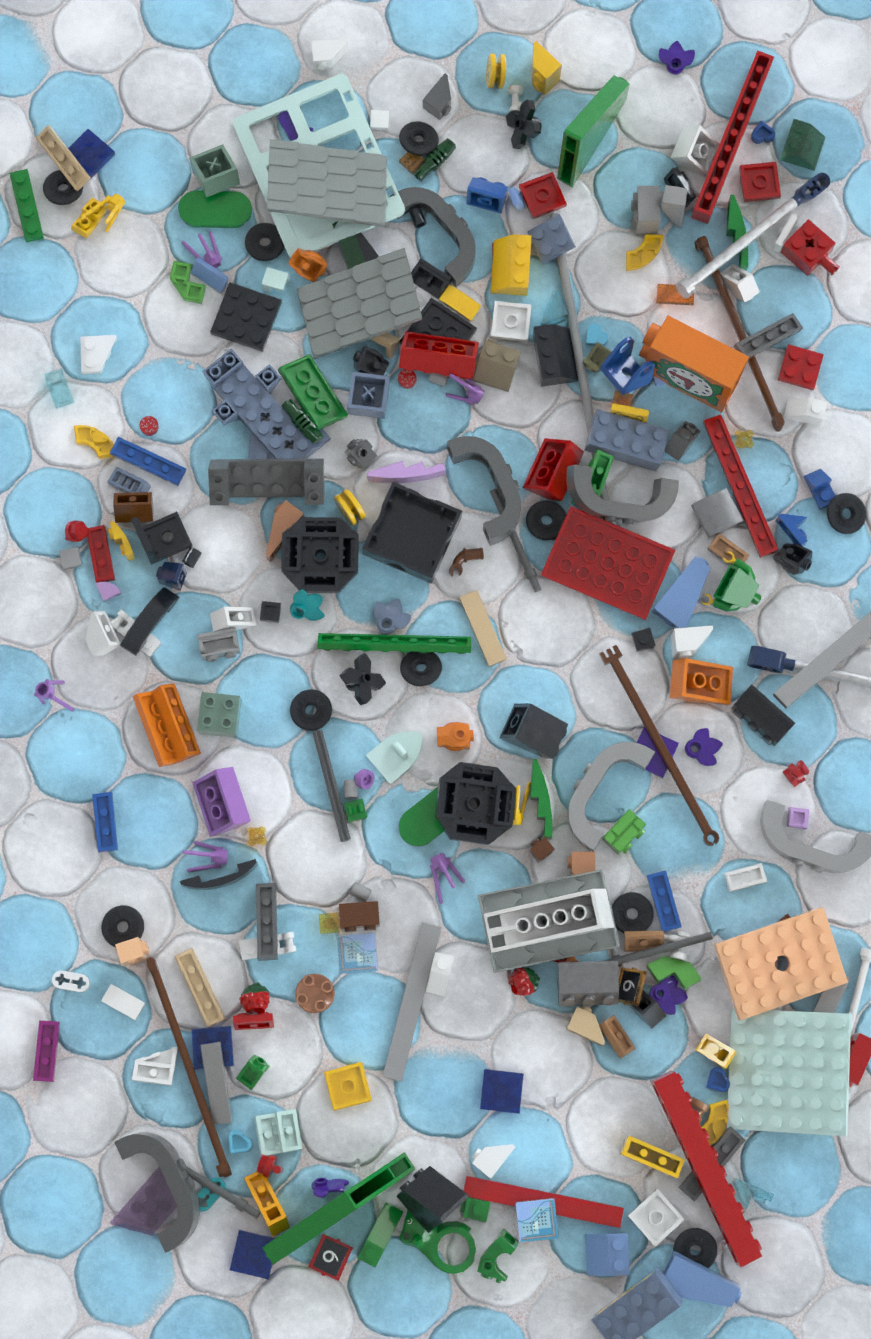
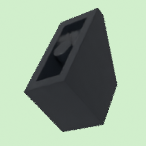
M639 986L634 1002L625 1001L651 1029L666 1017L659 1004Z

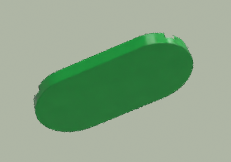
M194 190L186 193L180 199L178 211L181 219L191 227L239 228L251 218L252 206L248 197L237 191H221L206 197L203 190Z
M438 787L407 810L400 818L399 833L407 844L418 847L425 846L444 832L435 818Z

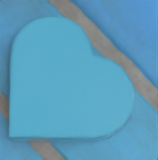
M591 324L587 331L586 345L594 346L596 342H599L605 346L608 341L607 333L602 331L599 324Z
M239 1130L230 1132L228 1136L230 1154L244 1153L251 1150L252 1141L250 1138L244 1137L243 1133Z

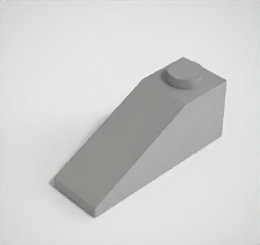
M665 185V190L660 192L659 203H662L661 210L678 228H682L688 189Z

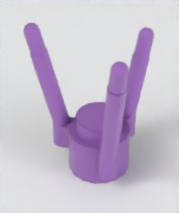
M209 231L214 252L210 251L202 235L199 233L198 237L207 252L203 256L204 261L214 268L219 267L222 264V258L212 231ZM182 241L185 248L196 259L198 257L201 258L185 241Z
M453 374L449 375L468 389L466 393L468 398L446 393V397L464 401L471 405L474 402L477 404L480 402L485 392L482 387L476 385L470 379H464L466 381L464 382Z
M46 679L45 682H41L36 686L34 696L42 704H45L44 699H52L72 712L75 710L54 696L55 690L51 685L64 684V680Z
M194 841L195 845L214 851L212 853L191 850L182 851L183 854L211 857V862H215V864L188 868L187 872L213 868L221 869L222 865H227L228 850H224L223 847Z
M444 853L430 859L432 865L429 866L433 874L440 904L443 903L436 870L438 873L444 872L452 888H455V885L447 871L449 867L460 881L465 883L464 878L451 863L450 858H446Z

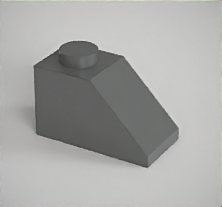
M446 73L443 74L423 99V109L439 120L443 116H447L452 108L448 75Z

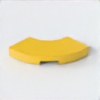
M645 234L644 240L638 248L626 251V271L643 268L652 262L660 251L663 235Z
M74 426L77 445H85L92 448L97 453L99 459L114 457L110 455L114 444L107 435L91 426Z
M728 1099L708 1105L709 1115L707 1121L701 1127L702 1129L705 1128L709 1134L710 1139L708 1142L710 1146L722 1136L727 1127Z

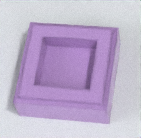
M789 807L787 827L807 829L809 809Z

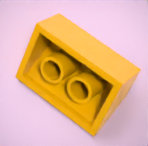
M512 234L494 240L491 294L527 296L532 235Z

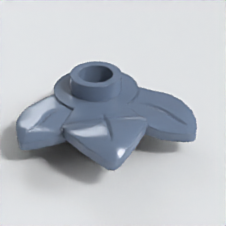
M399 599L391 601L387 606L377 602L374 607V616L378 620L377 628L383 634H390L395 629H403L411 620L410 614L402 613V605ZM388 622L390 626L385 628L383 623Z

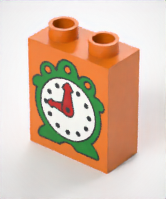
M667 315L662 326L655 323L651 324L642 343L644 345L639 353V356L646 359V362L652 361L655 364L654 377L721 413L739 383L749 356Z

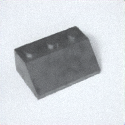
M618 961L558 963L557 991L559 1006L618 1004Z

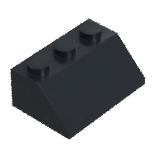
M554 324L534 326L533 340L541 387L578 382L569 328Z
M752 684L732 706L734 715L739 719L743 718L752 731H758L763 736V741L768 745L772 744L775 746L795 724L791 718Z

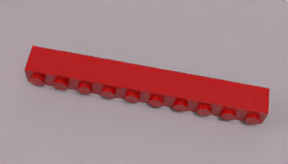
M758 50L756 52L694 206L691 218L706 224L710 221L772 66L774 56Z
M669 1071L651 1080V1085L736 1265L743 1267L761 1258L760 1250H762V1247L751 1233L753 1228L748 1220L745 1221L743 1216L745 1211L741 1203L737 1202L734 1197L736 1194L734 1187L731 1183L728 1184L725 1178L727 1176L723 1165H719L716 1159L719 1157L717 1151L708 1142L710 1139L708 1132L705 1128L702 1129L699 1123L701 1121L697 1110H693L690 1104L693 1101L687 1091L685 1092L682 1087L684 1082L679 1073L676 1074L675 1071Z

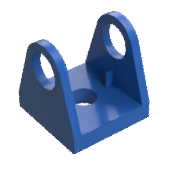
M632 337L623 339L600 367V370L622 396L648 385L652 380L655 364L652 361H648L640 366L631 356L634 345Z

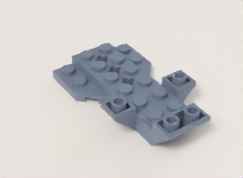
M230 349L202 371L215 392L223 400V402L211 410L212 413L223 425L241 420L251 432L249 459H307L331 440L325 430L320 429L324 437L320 442L312 443L296 428L295 424L292 423L290 415L270 395L282 379L270 364L254 377L238 355ZM264 416L268 417L269 421H262V418ZM275 430H277V431L281 430V431H280V432H281V435H280V436H279L278 434H275V435H274V431H275ZM287 444H293V449L285 448Z

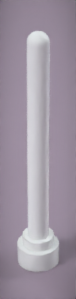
M862 947L860 951L862 963L848 1013L851 1014V1033L869 964L871 963V949Z

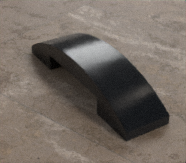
M163 587L137 617L120 646L136 656L146 644L149 635L164 615L170 612L180 597Z
M254 859L237 864L239 872L202 882L198 875L181 880L180 883L182 887L194 890L222 888L246 877L258 866V863Z

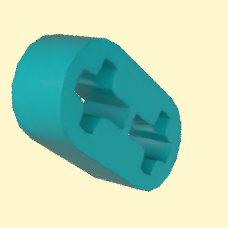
M212 1178L210 1180L214 1183L220 1182V1187L226 1189L225 1182L221 1178ZM203 1187L197 1194L198 1199H204L207 1195L210 1196L206 1201L207 1207L202 1206L200 1208L202 1212L209 1210L220 1198L216 1193L210 1194L211 1190Z

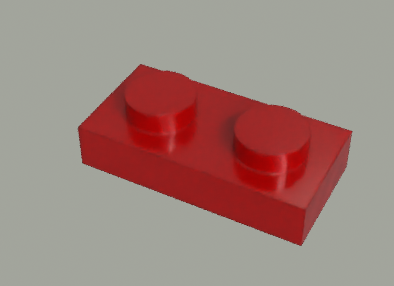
M259 1012L252 1015L240 1013L233 1016L234 1030L274 1028L273 1013Z

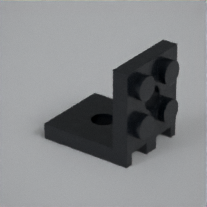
M177 511L145 526L141 525L138 517L131 519L151 565L193 547ZM164 533H172V539L170 541L163 540L162 536Z

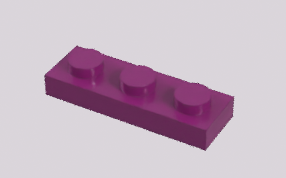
M39 1020L33 1081L54 1082L60 1022Z

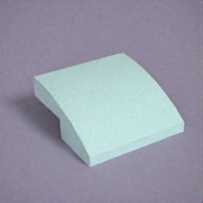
M296 1109L254 1117L260 1157L262 1155L267 1156L302 1149Z

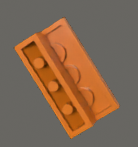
M175 683L160 685L150 692L137 693L132 696L159 767L174 765L201 754Z

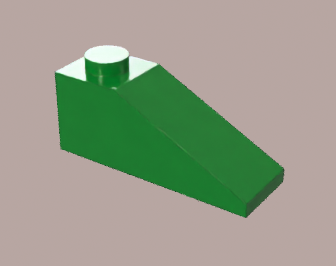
M597 449L588 467H592V488L600 497L614 456ZM572 499L571 504L577 506Z
M385 1203L358 1259L374 1268L377 1266L403 1211Z

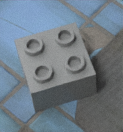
M638 186L636 193H633V200H631V211H633L631 224L632 228H635V235L658 233L661 222L660 186Z

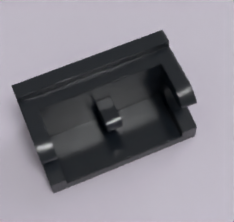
M422 258L419 259V262L411 272L413 283L437 299L440 298L447 286L451 285L450 276Z

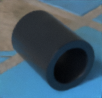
M416 207L409 211L415 228H420L427 224L421 207Z
M190 547L182 563L190 568H194L202 553Z

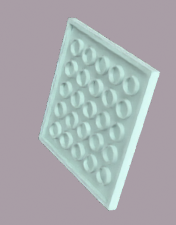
M732 1008L730 1048L735 1050L736 1054L729 1063L730 1087L728 1089L729 1113L727 1110V1129L732 1127L737 1130L847 1137L851 1014L769 1010L743 1020H738L735 1009Z

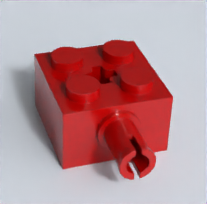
M809 219L784 243L780 252L807 276L819 265L831 275H834V272H837L840 268L839 265L828 257L833 251L836 242Z

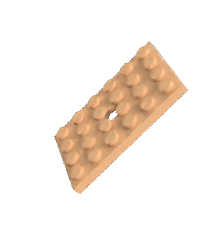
M824 907L714 944L738 1020L758 1015L848 983ZM781 955L785 956L789 962L788 968L784 971H780L775 967L777 957Z

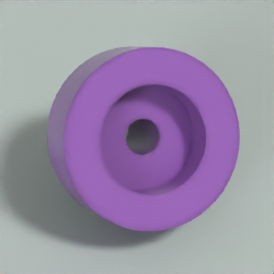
M361 769L354 775L356 785L362 789H369L374 783V773L367 769Z

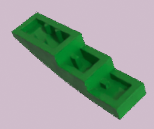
M730 195L726 236L733 237L734 243L746 234V228L737 200L734 195ZM748 246L737 254L739 255V267L745 271L748 268Z
M533 759L530 800H538L537 820H544V837L547 840H551L552 812L550 797L538 760Z

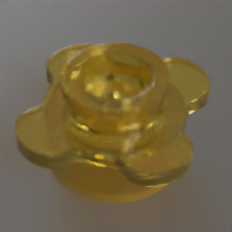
M737 430L735 432L737 437L735 446L737 448H752L754 446L752 441L753 432L751 430L746 432Z
M250 827L247 829L249 834L248 844L250 846L255 844L263 846L267 843L265 827Z

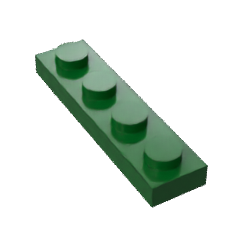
M28 169L9 173L26 243L44 239Z

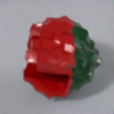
M529 967L516 968L508 977L511 991L515 995H531L539 986L540 977Z
M259 982L248 985L239 998L240 1004H242L246 1013L249 1014L265 1012L270 1003V993Z

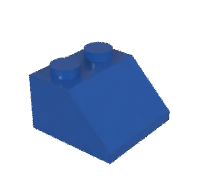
M473 177L467 188L466 204L502 214L508 194V186L501 182H489L482 177Z

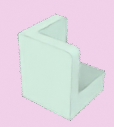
M267 267L262 281L263 291L270 293L271 288L283 291L285 284L289 282V273Z

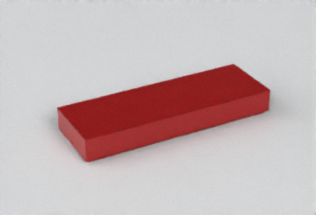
M105 525L88 528L87 538L96 583L114 581L115 575Z

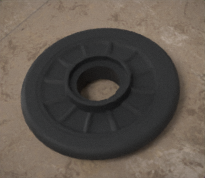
M424 122L408 123L399 133L401 146L413 155H428L435 150L439 143L436 130ZM421 136L424 140L416 141L414 137Z
M60 170L48 175L43 183L45 197L57 205L71 204L83 192V187L79 191L75 190ZM61 184L68 185L66 190L58 189Z
M259 223L253 226L245 237L247 252L259 261H270L277 258L285 247L276 225L271 223ZM268 238L270 243L267 246H262L260 240Z
M841 493L830 501L827 508V518L831 527L837 532L852 534L864 525L866 508L862 500L856 495ZM845 508L851 512L849 519L843 517L842 512Z
M539 501L532 505L527 512V528L538 539L553 540L559 534L566 517V512L561 505L554 501ZM543 516H550L552 522L549 525H545L542 523L541 518Z
M409 652L403 657L400 664V672L404 680L411 685L419 687L434 683L442 671L441 660L434 652ZM418 664H424L426 666V669L424 671H418L416 670V666Z
M308 689L294 697L290 705V715L298 727L314 731L328 723L332 715V705L324 693ZM314 705L317 709L316 713L308 715L305 711L306 707Z
M635 892L622 894L612 905L616 928L622 933L624 931H646L652 924L654 917L653 907L650 901L642 894ZM630 908L636 909L638 912L637 918H628L627 910Z
M127 905L116 906L110 909L102 920V935L113 947H116L115 944L136 937L141 939L144 932V920L135 908ZM122 921L128 924V929L125 932H119L117 929L118 924Z
M690 1228L683 1231L676 1238L673 1246V1251L707 1268L714 1263L718 1252L714 1237L701 1228ZM691 1246H700L701 1252L698 1255H692L690 1253Z

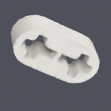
M57 971L52 977L53 985L59 989L85 992L90 987L89 978L83 974ZM61 974H64V978L70 979L69 983L63 982L62 985H59L60 983L56 979L61 977ZM83 978L86 985L79 989L78 985L73 984V980L80 981Z

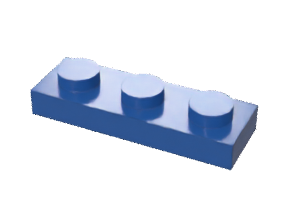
M113 793L92 794L98 852L117 851L118 843Z
M666 870L647 875L661 930L667 932L681 928V922Z

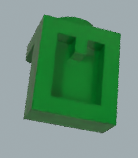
M253 1055L236 1079L252 1090L270 1066L263 1058Z
M468 1197L461 1204L460 1212L463 1213L464 1218L486 1222L490 1202Z

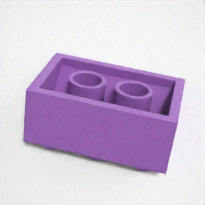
M233 767L216 769L192 782L210 837L237 829L251 822Z

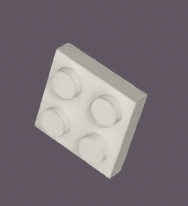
M495 301L491 339L528 342L532 305Z
M658 1189L651 1193L628 1215L654 1247L685 1220Z

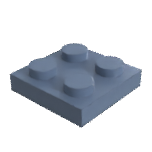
M560 214L527 231L528 235H532L531 241L543 265L576 247Z

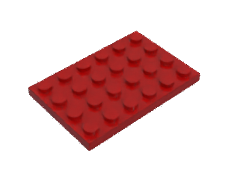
M570 506L541 576L646 621L676 550Z

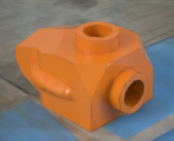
M297 248L288 262L297 274L312 282L317 281L319 277L324 275L327 266L326 260L320 254Z
M450 722L443 727H437V747H445L450 751L470 749V742L474 741L473 730H469V724Z

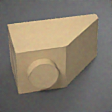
M581 1005V1008L576 1007L566 1030L603 1046L605 1040L596 1016L591 1013L592 1010Z

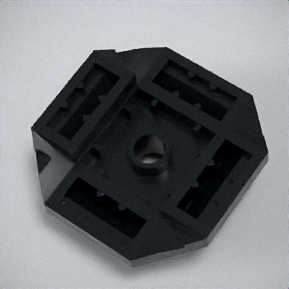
M302 517L282 533L281 572L298 591L305 590L306 593H340L358 574L359 534L341 518ZM318 553L326 555L322 560H318L315 556Z
M459 762L439 778L435 818L450 840L489 845L513 826L516 787L510 783L498 767ZM470 799L476 801V809L470 807Z

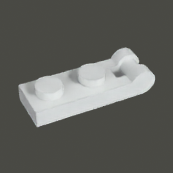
M120 610L115 620H111L110 623L114 630L125 637L135 620L123 610ZM126 621L128 624L123 629L120 624ZM150 634L141 651L150 658L161 646L162 642Z
M294 932L278 934V955L296 952V946L293 944ZM257 938L240 940L242 961L256 959ZM285 940L286 947L280 948L279 941Z

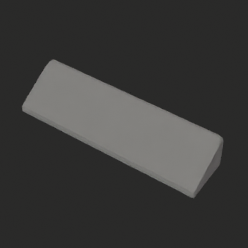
M221 1042L201 1045L213 1123H232Z

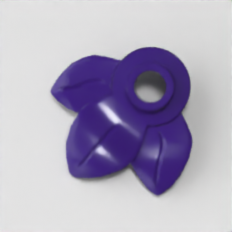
M675 41L668 50L659 49L660 61L666 65L667 71L674 75L680 74L684 67L691 65L695 57L694 50L684 51L678 41Z
M702 728L697 730L693 739L686 743L685 753L690 758H696L701 765L713 766L717 764L713 754L720 750L723 743L718 739L710 738L709 729ZM696 746L698 751L692 752L691 747Z
M669 976L660 981L659 984L652 986L649 991V996L668 1015H675V1005L682 1004L688 999L686 992L677 987L678 980L675 976ZM658 990L662 992V997L657 995Z
M317 1178L311 1184V1187L314 1190V1196L324 1198L329 1192L344 1193V1186L348 1185L349 1181L345 1179L327 1180L326 1178Z

